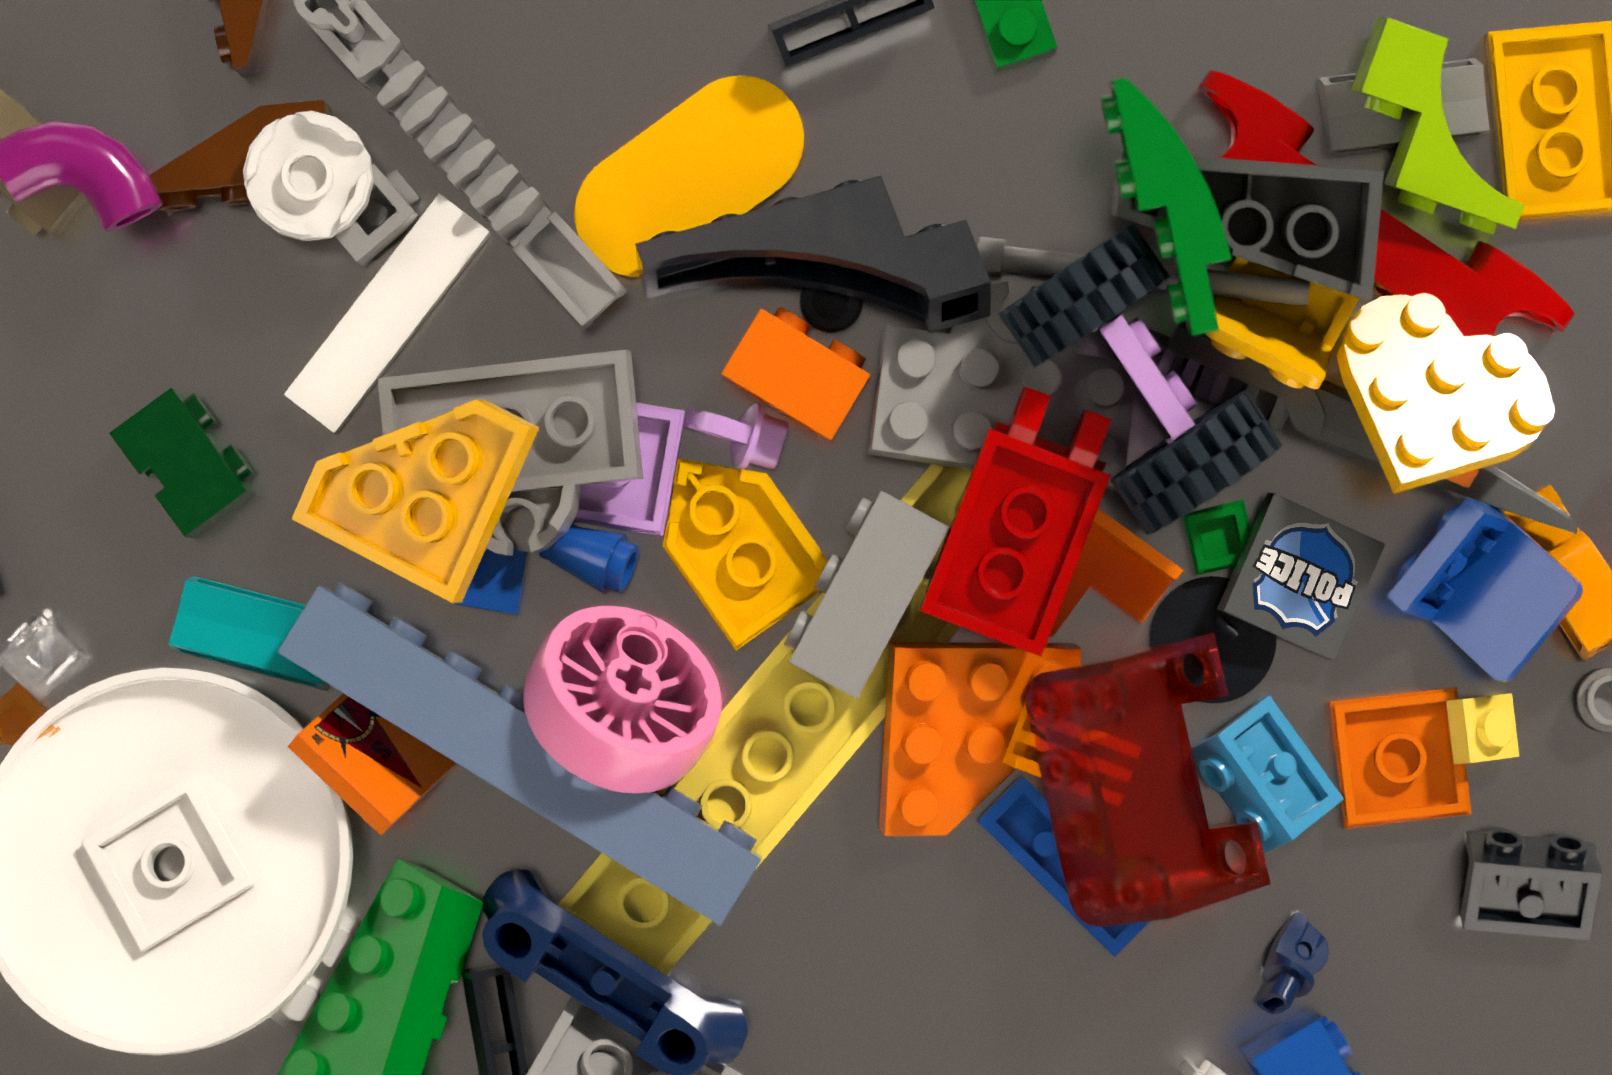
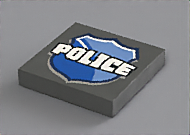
M1267 492L1217 609L1324 658L1335 661L1385 544L1278 494Z

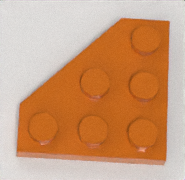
M889 642L879 830L883 835H948L1017 769L1002 762L1025 703L1070 719L1078 711L1082 648L1075 643H1047L1042 657L1006 643ZM1036 721L1032 733L1049 739L1058 729ZM1027 745L1023 757L1028 759L1037 748Z

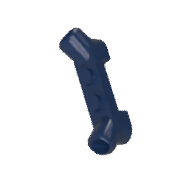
M521 869L506 871L500 874L486 890L482 900L484 902L482 907L488 921L485 924L482 936L483 945L489 957L500 967L525 983L534 973L538 974L641 1041L635 1054L660 1071L669 1075H692L697 1073L704 1064L728 1065L742 1050L748 1035V1025L741 1008L736 1003L702 999L552 902L535 873L530 870Z

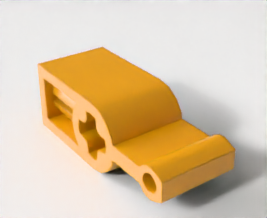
M1551 485L1536 492L1568 513ZM1505 511L1504 513L1582 584L1583 592L1580 599L1559 625L1583 662L1612 646V570L1591 539L1583 531H1580L1578 527L1577 534Z

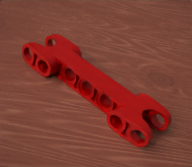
M1213 70L1207 73L1199 85V90L1212 101L1217 110L1227 119L1231 129L1229 149L1223 156L1218 158L1316 165L1300 154L1314 132V128L1303 117L1269 94L1239 79ZM1382 208L1380 209L1373 291L1380 296L1408 295L1414 297L1421 293L1431 294L1442 302L1445 313L1450 316L1463 336H1493L1497 325L1508 316H1521L1533 322L1545 324L1560 332H1564L1573 319L1575 313L1562 297L1533 271L1498 248L1478 241L1465 262L1462 263Z

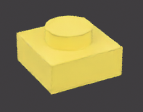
M1512 693L1446 701L1454 764L1519 757Z

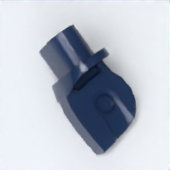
M1299 911L1291 915L1274 940L1265 962L1262 977L1267 984L1258 998L1257 1004L1271 1014L1277 1015L1290 1008L1295 997L1307 995L1315 984L1313 975L1320 971L1327 962L1329 949L1326 938Z

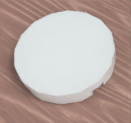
M315 111L298 112L294 115H288L281 120L277 119L265 126L249 146L243 168L247 197L258 217L279 234L302 241L331 238L351 227L368 206L374 184L371 156L358 134L338 118Z

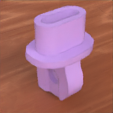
M755 403L740 417L739 421L707 411L689 408L684 427L730 441L731 455L736 468L745 469L751 463L773 470L776 467L788 430V422L765 415L764 406Z

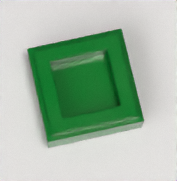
M1244 500L1191 511L1187 515L1180 517L1194 576L1236 566L1251 531Z

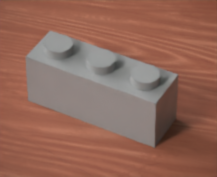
M882 490L875 503L863 497L845 530L856 537L846 557L843 560L832 554L814 587L825 593L814 616L801 611L784 643L785 646L795 650L789 662L858 699L950 527Z

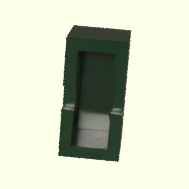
M170 388L109 434L139 475L145 473L149 478L154 474L164 488L154 496L183 536L195 539L255 495V492L246 481L254 475V472L234 445L230 444L223 450L211 434L209 429L217 424L202 400L195 393L185 398L182 392Z

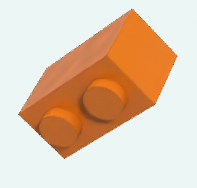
M780 306L774 315L761 308L722 371V378L831 444L870 380L871 374L861 369L866 358L837 340L833 339L829 348L808 337L807 333L811 325Z

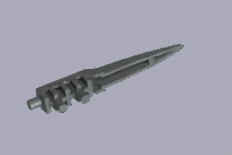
M1186 322L1178 324L1172 337L1146 327L1161 349L1159 353L1153 356L1160 360L1157 367L1163 377L1172 371L1177 373L1192 397L1195 395L1217 406L1234 395L1236 396L1242 391H1247L1272 429L1280 431L1288 416H1290L1295 430L1380 464L1347 389L1323 380L1319 389H1312L1305 385L1303 388L1287 386L1270 374L1269 367L1247 356L1245 359L1240 360L1223 354L1212 345L1211 338L1204 333L1191 335L1187 332ZM1493 465L1480 468L1469 488L1460 486L1447 479L1430 483L1493 507L1577 534L1578 523L1572 516Z

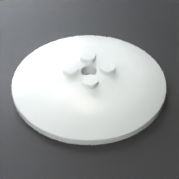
M181 668L137 670L96 682L68 696L32 724L13 745L0 764V972L16 994L40 1017L65 1033L109 1050L140 1055L181 1054L226 1042L256 1027L292 999L313 975L327 954L338 931L347 904L353 863L352 830L346 802L287 747L304 727L280 705L253 688L214 673ZM167 847H178L185 859L181 874L171 881H160L154 871L156 856Z

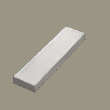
M439 193L284 395L333 433L337 434L377 383V378H381L491 235L490 231Z

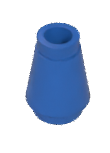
M570 526L568 532L550 548L539 552V556L551 561L553 565L602 594H606L609 590L621 594L625 591L633 576L639 556V546L627 542L626 534Z

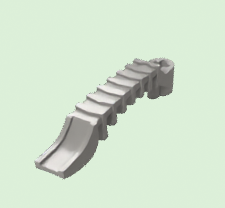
M293 0L297 12L361 84L364 87L368 86L377 96L375 99L388 113L392 112L400 121L399 125L411 139L415 138L423 146V152L435 165L439 164L448 174L446 177L459 192L463 191L471 199L469 203L483 218L487 217L491 221L490 226L506 244L510 243L514 247L512 250L584 330L617 298H621L627 292L625 287L555 211L551 212L548 209L549 205L533 186L528 187L524 183V177L514 165H508L502 159V153L490 139L485 140L477 131L478 127L466 113L462 114L452 103L454 100L442 86L437 87L429 78L430 74L418 60L414 61L407 54V48L365 0H335L338 4L337 7L350 21L349 26L342 25L332 12L328 13L324 8H320L317 0Z

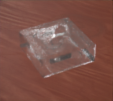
M38 609L0 646V666L40 702L86 657L83 650Z

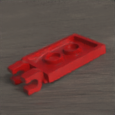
M1023 387L1009 425L997 421L994 430L988 428L918 610L1042 657L1111 476L1103 472L1106 463L1097 458L1112 419L1083 409L1070 446L1066 448L1036 436L1051 396L1029 387Z

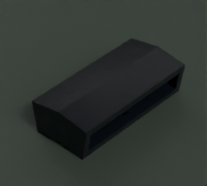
M828 0L768 24V32L782 67L787 68L935 8L932 0H916L858 23L853 7L869 0ZM842 12L848 28L788 51L782 35Z
M498 964L463 970L461 975L479 1075H497L493 1055L504 1052L509 1054L512 1075H526L528 1067L511 973ZM495 976L506 1040L491 1042L480 979Z

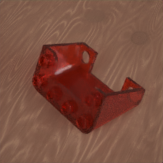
M1214 633L1187 637L1044 672L1033 677L1027 685L1025 694L1026 711L1031 733L1035 734L1036 756L1068 898L1074 912L1088 925L1100 927L1171 919L1271 884L1257 821L1210 828L1208 825L1181 704L1228 696ZM1187 653L1195 654L1203 665L1204 678L1199 687L1191 684L1185 676L1183 661ZM1229 840L1237 842L1246 855V868L1242 874L1233 871L1226 860L1225 849Z

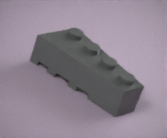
M1117 150L1116 161L1125 159L1124 152ZM1193 156L1213 197L1223 224L1231 255L1372 302L1384 171ZM1115 174L1112 215L1154 229L1153 221L1164 218L1162 207L1143 211L1135 210L1133 198L1121 199Z

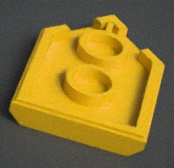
M678 458L663 548L737 651L821 592L814 587L827 565L828 559L767 473Z

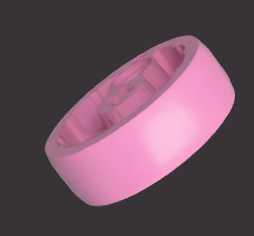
M619 606L585 608L563 619L546 636L530 664L523 692V703L527 721L533 734L545 751L562 767L582 780L604 789L623 793H649L662 790L685 776L696 765L711 742L718 725L722 706L717 677L706 657L691 640L659 618L639 610ZM674 700V701H676L677 703H671V702H668V701Z

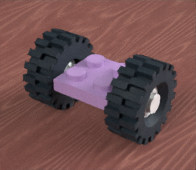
M1132 223L998 314L1034 368L1074 344L1091 331L1094 332L1099 329L1170 435L1163 442L1144 453L1142 457L1130 463L1110 480L1146 535H1149L1150 533L1157 532L1162 527L1170 525L1179 517L1187 515L1202 503L1209 501L1218 495L1219 492L1239 481L1242 476L1253 471L1261 465V462L1275 454V451L1282 447V443L1247 391H1242L1236 396L1234 395L1195 420L1191 419L1187 412L1196 407L1197 403L1177 373L1172 371L1165 377L1162 376L1151 359L1161 349L1141 319L1137 317L1127 323L1120 314L1128 306L1170 278L1135 223Z

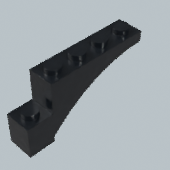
M881 175L862 181L848 180L838 184L833 189L801 198L787 197L777 201L772 206L740 215L726 214L716 218L711 223L679 232L665 231L653 236L650 240L635 244L639 278L647 299L690 289L726 285H786L826 290L877 303L926 323L929 333L990 316L991 280L967 220L948 225H929L916 234L904 236Z

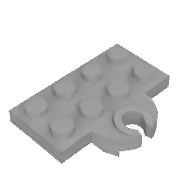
M1008 281L991 285L990 316L950 327L948 334L939 332L929 333L926 330L893 325L885 327L883 330L868 450L869 455L972 470L987 429L994 430L997 421L1009 425L1022 388L1029 387L1051 396L1036 435L1037 437L1069 448L1083 409L1112 419L1097 459L1106 463L1103 472L1111 475L1106 490L1117 491L1110 480L1120 471L1124 470L1127 464L1136 385L1120 360L1076 354L1074 343L1034 368L998 314L1000 303L1009 294ZM1032 285L1027 293H1029L1036 287Z
M626 349L377 378L383 435L416 422H424L453 411L452 408L475 399L486 400L540 427L486 549L494 553L513 556L515 543L506 534L504 524L506 516L515 507L523 505L533 514L534 529L527 541L530 552L539 553L550 548L568 532L579 511L581 486L643 479L631 351Z

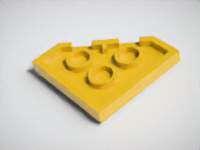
M475 399L452 408L453 411L424 422H416L373 439V442L345 453H336L316 461L291 519L451 603H462L540 427L486 400Z

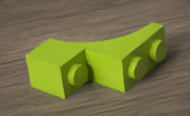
M1377 17L1351 91L1367 96L1363 108L1397 120L1401 119L1404 109L1410 111L1384 184L1401 190L1397 202L1418 210L1434 214L1437 203L1460 210L1457 223L1478 231L1494 235L1497 224L1516 229L1525 204L1515 201L1495 190L1469 166L1457 148L1446 123L1441 95V71L1449 39L1388 17Z

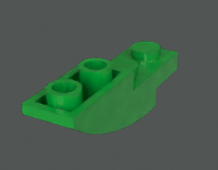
M1126 77L1110 80L1111 94L1100 96L1107 133L1108 135L1120 133L1125 159L1114 161L1119 193L1122 200L1133 198L1135 210L1138 211L1162 207L1164 218L1154 220L1153 226L1160 258L1172 257L1177 283L1166 286L1173 321L1175 324L1186 322L1187 332L1193 336L1217 331L1219 327L1206 265L1232 260L1223 224L1211 192L1193 156L1173 126L1153 102Z

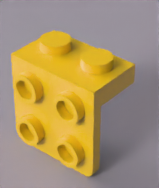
M1236 256L1228 269V272L1305 280ZM1311 281L1307 306L1215 296L1213 303L1219 330L1204 334L1211 338L1212 345L1223 354L1240 360L1245 359L1247 356L1269 367L1270 374L1287 386L1303 388L1305 385L1312 389H1319L1326 376L1333 346L1355 308L1359 297Z

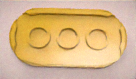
M744 75L729 76L709 83L591 170L584 179L575 202L574 215L578 236L610 272L626 277L639 278L636 243L650 240L653 236L665 231L679 232L705 225L726 214L740 215L755 210L782 190L796 173L804 147V130L795 105L781 89L757 77Z

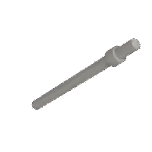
M980 237L979 243H976L987 273L993 277H1002L1003 271L1053 277L1084 256L1006 246V239ZM1162 264L1170 278L1155 289L1167 290L1166 286L1177 283L1174 265ZM1207 269L1212 296L1307 306L1310 281Z

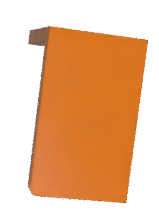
M1098 508L1051 630L1050 637H1054L1089 587L1141 624L1170 584L1176 581L1184 570Z

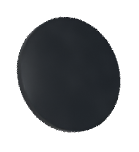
M1200 577L1179 585L1159 604L1150 624L1149 650L1158 674L1175 692L1197 702L1224 703L1244 696L1263 680L1275 656L1277 639L1275 635L1217 609L1230 580L1225 577Z

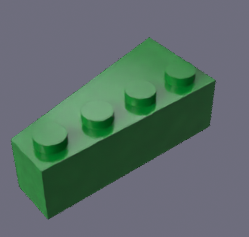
M397 858L277 1075H421L432 1040L440 1041L447 1021V1016L443 1015V1005L451 983L459 982L484 902L443 876Z

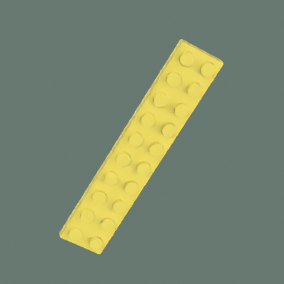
M931 464L900 501L950 527L972 470ZM947 534L858 699L790 663L789 660L795 650L784 645L790 633L789 631L721 711L715 734L696 765L678 782L671 785V787L702 805L697 814V817L718 830L723 821L726 820L756 838L757 842L752 851L762 856L759 865L884 719L889 642L948 643L961 628V626L918 610ZM822 592L806 613L814 616L825 593ZM668 787L657 792L664 796ZM603 853L599 855L558 904L564 910L665 975L669 973L712 922Z

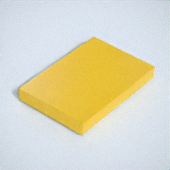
M1612 21L1487 32L1485 34L1499 190L1505 196L1525 204L1519 222L1612 213Z

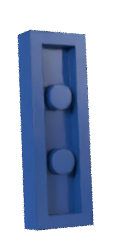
M1022 775L977 820L1114 957L1160 912Z

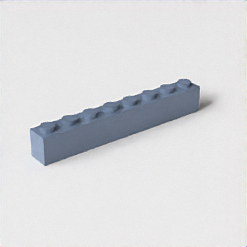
M339 582L334 592L324 586L317 587L277 651L279 654L719 926L722 925L762 860V856L752 851L757 842L756 838L726 820L723 821L719 830L697 817L702 808L701 804L671 786L668 787L664 796L657 791L649 793H623L595 786L575 776L556 762L536 739L527 721L522 693L504 684L499 694L477 681L482 672L481 668L449 650L444 660L422 647L428 636L394 616L389 626L367 613L373 602L347 585Z

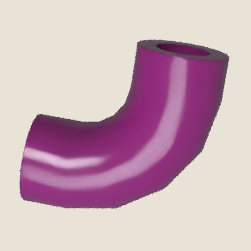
M51 121L18 130L0 139V177L17 203L50 187L58 185L70 186L82 192L90 202L104 232H110L132 224L162 206V201L148 173L127 146L92 125Z

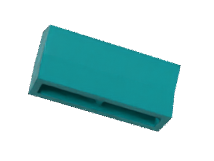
M194 575L185 580L178 613L168 643L172 651L316 689L327 690L328 683L277 652L304 610L305 604Z

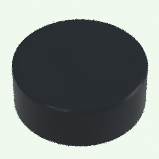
M802 288L800 311L803 319L811 325L812 329L819 333L827 335L843 333L853 327L861 315L863 308V299L820 289Z

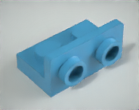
M1270 695L1256 702L1215 735L1191 749V755L1199 765V771L1203 780L1209 787L1221 795L1236 816V822L1241 833L1250 842L1256 844L1262 853H1268L1294 840L1344 800Z

